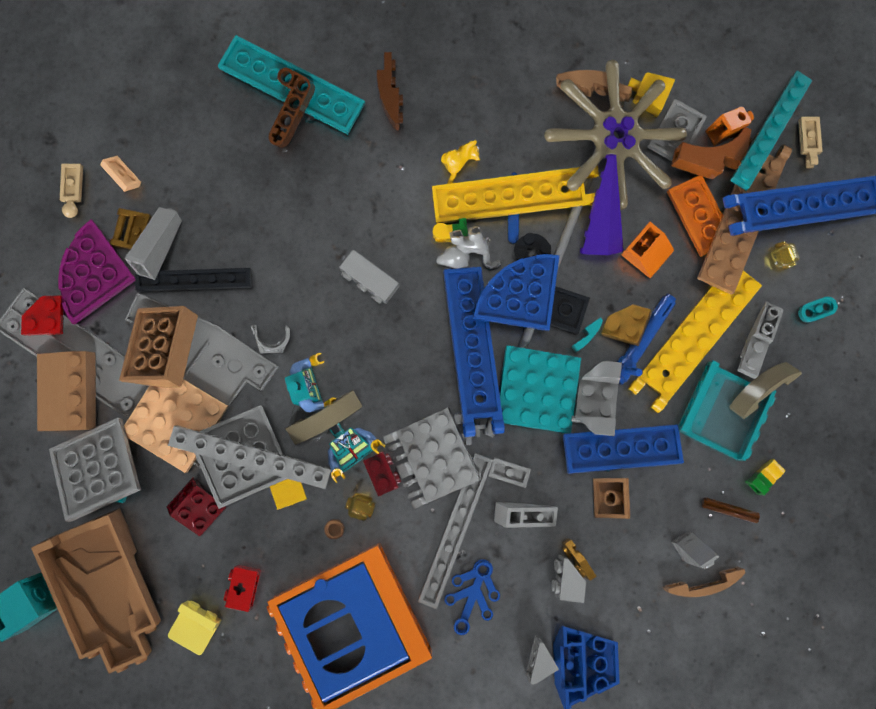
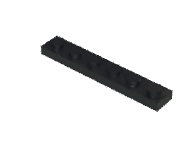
M251 268L159 271L155 280L137 275L135 272V290L137 292L252 288Z

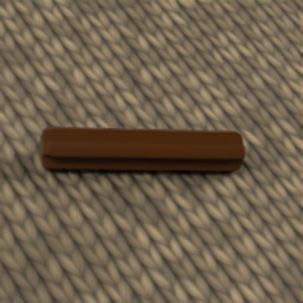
M704 498L702 501L703 508L753 523L759 522L760 514L710 498Z

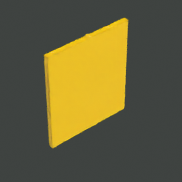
M286 479L270 486L277 510L307 499L301 482Z

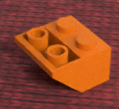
M649 222L621 255L648 278H651L673 253L674 248L665 233L652 222Z

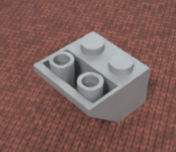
M558 555V559L554 561V571H557L556 579L552 580L554 595L559 600L584 603L586 581L568 558Z

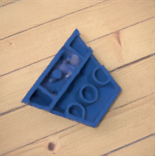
M560 627L553 642L554 662L559 669L554 672L555 686L564 709H570L572 705L580 701L584 702L588 697L596 693L600 694L620 684L618 642L568 627Z

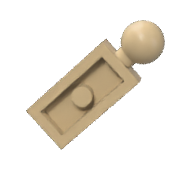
M61 164L60 201L66 202L62 207V213L68 218H73L78 214V208L74 202H81L83 166L81 164Z

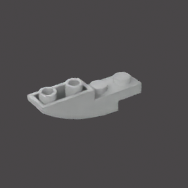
M769 302L764 304L744 344L737 371L754 379L758 377L769 344L774 340L784 309Z

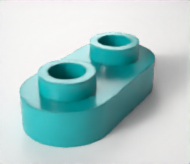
M823 297L802 305L799 308L798 315L803 322L810 323L834 314L837 311L838 304L832 297ZM823 304L827 306V310H824ZM806 310L809 311L810 316L806 315Z

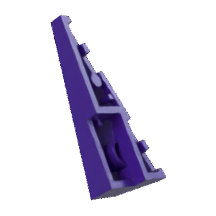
M607 154L605 157L607 162L604 171H601L600 177L602 180L600 188L595 193L589 215L591 221L588 231H585L584 234L586 239L583 248L580 249L581 254L612 255L624 252L615 154Z

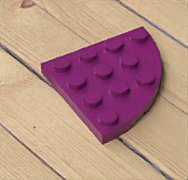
M92 219L84 224L74 235L75 238L69 248H66L59 268L58 288L61 296H63L62 306L70 322L74 325L135 282L134 274Z

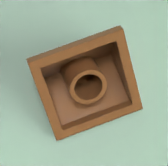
M594 478L595 518L630 519L629 478Z

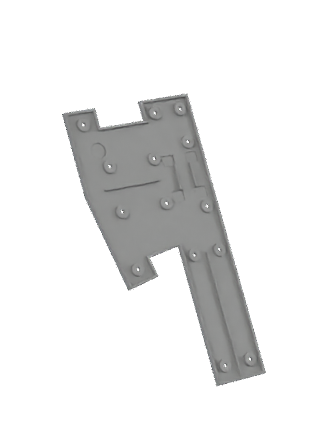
M23 287L1 317L0 332L36 357L37 354L95 352L96 398L129 419L149 385L119 381L125 355L78 323L72 324L64 314L63 334L21 335L22 315L39 299L38 296ZM137 292L125 320L134 324L137 309L172 306ZM197 318L183 379L228 405L229 409L246 383L262 392L279 366L218 325ZM196 458L193 464L201 469L199 462Z

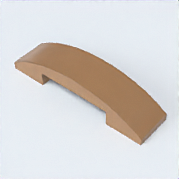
M735 567L720 571L721 580L690 588L681 581L663 586L665 591L678 596L702 597L727 589L742 578L746 572L743 568Z

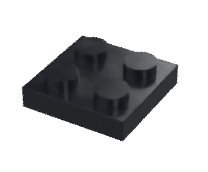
M555 286L550 325L579 334L590 297Z

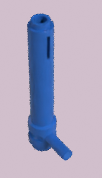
M670 294L662 296L652 311L639 346L631 344L625 354L617 361L622 363L620 385L627 382L630 375H642L643 371L636 368V364L675 306L676 298Z

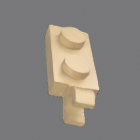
M801 117L798 120L801 155H807L805 167L814 168V165H818L817 155L823 152L820 117Z

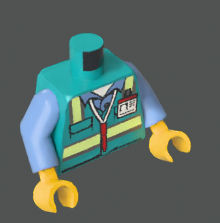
M321 353L294 363L290 368V375L285 377L292 403L300 406L308 413L317 412L336 400L335 397H332L323 403L311 365L317 366L324 363V361L319 362L317 360V356L321 355Z
M339 423L329 429L336 438L329 443L330 448L328 449V464L332 472L331 477L335 483H338L336 478L340 475L345 479L346 477L343 472H346L374 451L379 454L377 451L378 446L382 445L385 448V445L371 432L364 429H353L351 427L344 431Z

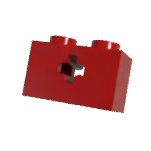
M237 565L234 569H231L228 581H231L230 587L226 589L224 595L225 607L245 612L252 610L261 569ZM242 584V587L245 588V590L242 592H240L241 588L238 587V585Z

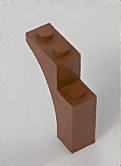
M744 127L735 135L732 141L716 147H700L682 142L674 151L671 166L711 180L722 174L725 167L737 170L751 144L752 138L750 136L752 129Z

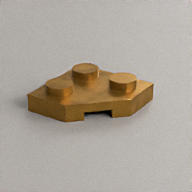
M631 305L609 315L601 332L602 336L639 346L652 314L651 309Z
M569 538L563 541L564 548L562 550L568 559H573L575 562L573 566L580 575L589 581L597 577L582 553L578 550L576 551V545Z

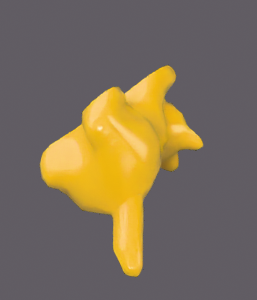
M477 140L469 141L461 145L458 150H450L442 155L441 162L450 173L447 184L454 182L457 173L468 160H480L479 147L476 146Z

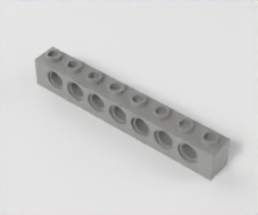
M178 425L173 427L168 446L323 489H326L331 469L325 466Z

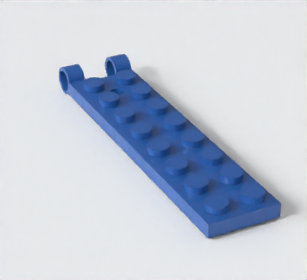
M876 176L725 196L722 198L724 208L740 205L744 221L729 225L730 235L735 236L748 232L876 214ZM758 208L763 211L762 215L758 212Z
M482 268L444 269L443 275L464 437L475 436L474 419L489 417L492 418L491 427L493 434H503L505 426L489 321L473 319L477 301L484 290ZM476 396H482L483 401L478 402L476 400Z

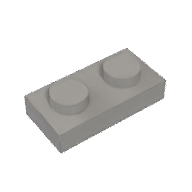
M493 458L488 476L526 488L531 469Z

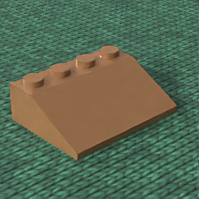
M185 306L137 309L119 381L164 388H181L198 315Z
M71 351L37 354V431L92 430L96 428L95 352Z

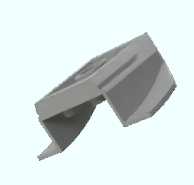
M602 361L584 375L579 382L575 420L581 421L596 435H615V413L618 384L621 376V362Z

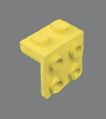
M187 600L180 605L178 609L180 614L170 629L168 638L195 654L201 655L222 620L215 613L202 609L198 603Z

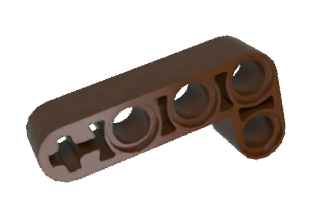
M290 68L280 69L277 75L279 82L289 88L290 92L269 132V141L281 148L288 146L315 92V86L309 79ZM288 74H291V80L289 82H285V77ZM304 83H308V88L305 91H301V86ZM299 100V106L293 108L294 101ZM291 117V123L285 126V119ZM278 135L282 137L281 141L277 139Z

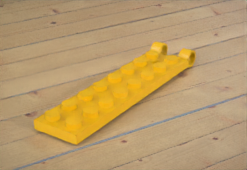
M598 165L586 179L599 176ZM580 167L432 186L436 224L458 222L461 218L475 220L586 205L592 206L595 193L585 194L584 182L576 191H571L569 188L567 192L561 190L563 186H567V181Z
M743 270L734 294L730 295L711 286L642 370V375L637 376L628 389L636 395L644 387L645 383L660 394L650 406L654 411L660 413L762 285ZM663 370H667L669 372L668 377L663 376Z

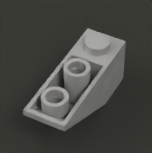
M686 532L672 541L683 561L693 566L707 569L713 566L715 560L719 558L694 533Z

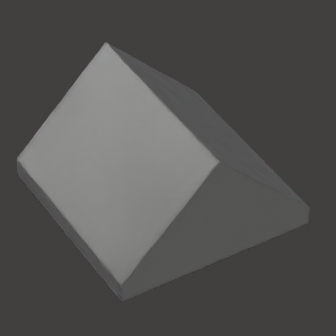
M537 635L534 637L526 676L532 685L537 684L559 670L543 641Z

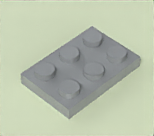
M674 99L658 129L684 128L687 131L686 139L683 141L651 140L647 148L672 161L675 149L682 142L692 145L707 116Z

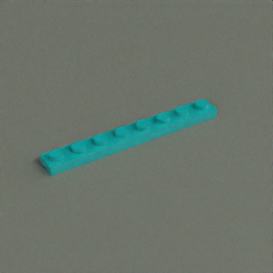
M798 70L793 74L732 176L731 182L745 191L750 188L812 82L810 78Z

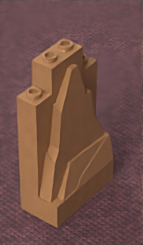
M120 508L50 537L31 547L80 660L85 657L91 659L100 654L110 674L114 671L120 673L129 667L128 665L133 663L138 665L148 659L147 657L152 649L145 634L155 631L157 625L161 622V618L134 557L137 551Z

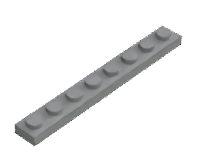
M474 453L472 460L481 480L461 488L418 602L437 609L493 462L492 459Z

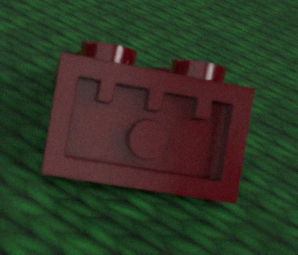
M381 451L379 454L363 460L378 497L400 487L398 483H401L398 472H393L391 465L394 463L389 453L385 454V451Z
M194 477L166 506L172 518L198 536H201L226 508L225 506L218 509L214 497L201 487L200 482Z

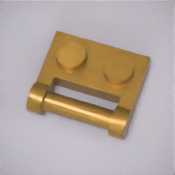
M119 208L117 212L119 216L113 239H110L109 243L113 247L131 249L152 216ZM126 217H130L124 241H120Z

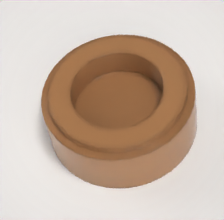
M338 519L328 521L324 528L326 536L330 539L340 538L345 530L344 524Z

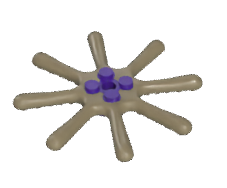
M609 60L606 63L609 110L606 112L600 111L570 79L563 80L560 85L561 90L593 118L594 126L590 130L550 128L545 131L544 137L548 142L591 140L596 146L595 153L567 181V187L571 191L578 190L607 154H615L620 210H624L628 206L624 170L625 159L628 157L635 159L661 188L668 189L672 184V179L641 151L639 145L642 140L683 141L687 137V131L684 128H641L638 124L639 116L665 90L666 85L664 81L656 80L630 112H626L620 106L619 64L616 60ZM614 132L618 134L619 138L615 137Z

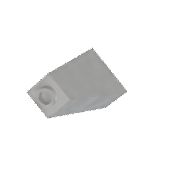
M159 207L126 255L125 260L137 275L153 280L156 279L182 222L177 211L174 209Z

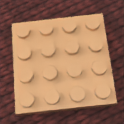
M183 379L181 388L149 386L125 423L124 428L128 439L184 473H188L196 460V455L189 451L168 446L173 427L178 425L201 431L218 424L229 406Z

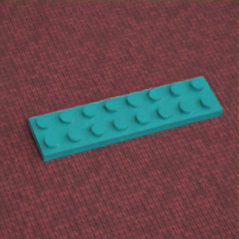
M237 35L233 38L218 64L220 70L285 102L290 89L279 82L277 75L280 69L290 68L303 75L315 86V92L304 113L347 135L365 106V100ZM288 74L285 77V82H289L291 80V74ZM304 83L301 86V91H305L308 88V83ZM299 100L294 101V108L299 106Z

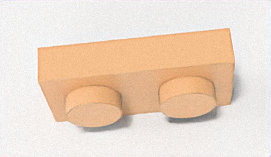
M118 156L102 160L100 165L124 192L140 186L141 181Z

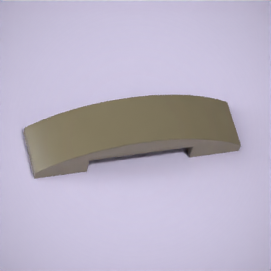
M787 362L768 369L740 392L730 405V409L745 419L759 408L758 403L783 383L789 385L802 372Z
M354 390L336 399L337 401L307 418L300 419L286 427L285 429L293 443L297 445L324 432L363 407Z

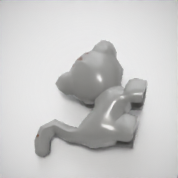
M478 226L469 228L468 236H463L461 230L450 232V239L454 245L448 246L444 253L437 257V264L445 265L449 269L470 268L469 253L482 254L483 265L488 269H496L501 266L500 260L495 262L489 261V244Z

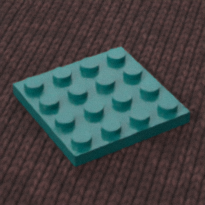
M507 345L505 347L499 389L504 424L570 434L572 431V416H574L581 358Z

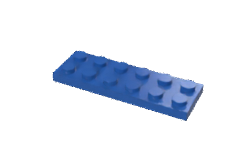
M678 425L615 430L614 436L596 435L593 432L563 435L568 474L684 463Z

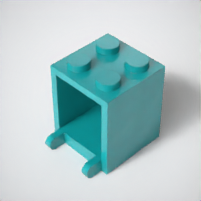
M42 572L17 581L0 593L1 642L28 630L57 610Z

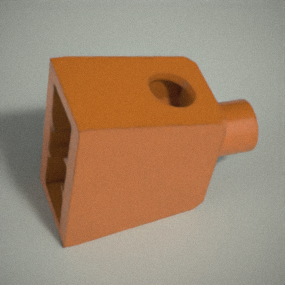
M741 106L722 114L705 132L712 144L716 146L734 137L744 127L751 124L754 115L750 110L746 111Z

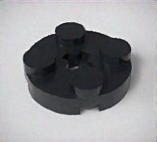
M527 233L519 238L514 246L513 254L515 261L530 257L527 250L532 248L536 250L537 255L551 254V245L543 236Z

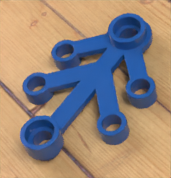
M478 560L474 564L473 570L461 575L455 574L452 577V584L455 587H460L463 582L475 578L472 586L454 594L448 593L445 595L444 600L448 606H453L456 601L468 597L461 617L454 622V630L459 635H465L469 632L470 625L468 619L476 599L481 609L482 618L486 621L493 618V612L488 608L480 589L484 580L489 591V599L493 602L500 599V593L495 588L490 577L493 567L488 560ZM481 566H486L487 570L486 572L481 573L479 571V568ZM456 577L461 578L460 584L454 583ZM497 592V598L492 599L490 596L491 593ZM448 596L454 597L452 603L447 602ZM490 611L491 615L487 618L484 617V612ZM460 622L465 623L463 629L458 628Z

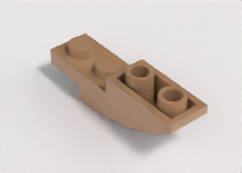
M576 70L558 74L556 77V83L559 88L563 80L570 79L585 96L591 97L593 91L601 96H609L606 72ZM619 83L620 102H629L632 87Z

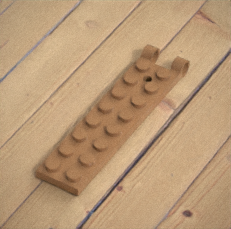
M756 134L755 137L753 138V140H752V142H751V145H752L753 141L755 140L757 134ZM783 144L778 149L775 157L771 155L767 157L762 166L765 173L762 174L759 171L747 191L735 184L731 195L775 189L784 165L792 153V148ZM740 205L725 208L697 279L730 295L735 293L759 232H748L735 236L730 235L729 225L744 222ZM758 208V212L762 215L763 211Z

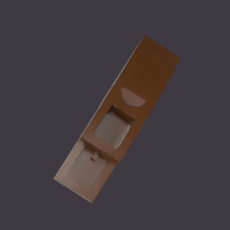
M384 52V70H377L379 95L387 118L394 129L399 130V124H403V112H400V106H403V94H399V88H396V77H392V71H396V59H392V52Z

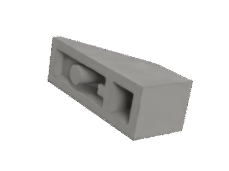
M496 502L494 522L505 528L556 527L558 507L516 502Z

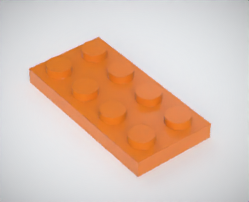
M697 176L668 189L667 194L699 256L702 257L708 253L723 214L703 176Z

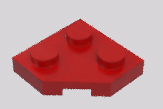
M41 296L22 315L21 335L63 334V296Z

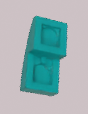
M599 318L582 330L586 337L571 347L574 353L581 350L596 335L603 322L602 318Z

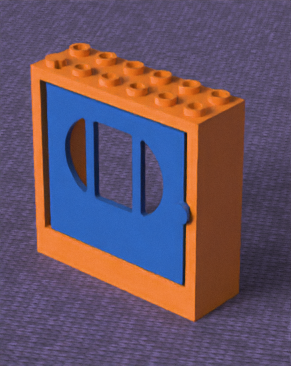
M380 543L275 595L267 602L268 613L277 622L275 625L276 630L285 639V649L289 655L292 654L295 661L293 662L294 669L297 674H301L304 680L302 681L303 688L312 697L311 705L313 709H336L432 659V649ZM364 561L363 564H361V565H359V566H357V567H355V568H353V569H351V570H349V571H347V572H345V573H343V574H341V575H339V576H337V577H335V578H333V579H331V580H329V581H327V582L325 581V580H327V579H329V578H331V577H333V576H335V575H337V574H339V573H341V572H343V571H345V570H347V569H349V568H351V567H353V566L359 564L360 562ZM313 586H315L314 589H312V590H310V591H308V592H306V593H304V594H302V595H300V596H298V597H296V598H294V599H292V600H290V601H288V602L282 604V602H284V601H286V600H288V599H290V598H292V597H294V596H296V595H298V594H300V593H302V592H304V591H306V590L312 588ZM336 600L346 605L345 608L308 627L303 626L308 611L321 601ZM347 613H351L362 639L318 660L307 634ZM361 646H365L364 656L354 669L345 673H333L323 668L326 664Z

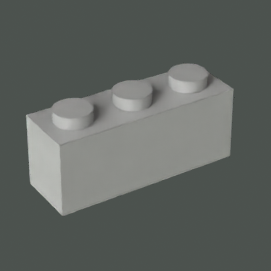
M355 250L351 251L339 267L342 272L341 275L346 280L351 281L352 279L355 281L357 288L364 293L366 291L371 293V298L379 304L381 302L387 304L399 288L397 281Z

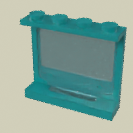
M714 360L709 361L702 372L678 425L679 432L738 461H746L752 454L753 449L751 447L760 436L759 429L768 418L767 411L776 400V390L758 403L759 408L743 419L730 409V405L751 382L720 368V363Z

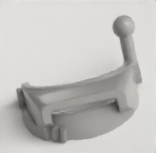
M251 325L250 329L255 334L260 354L284 353L290 338V327L288 325L285 326L283 339L272 345L262 342L257 336V326Z

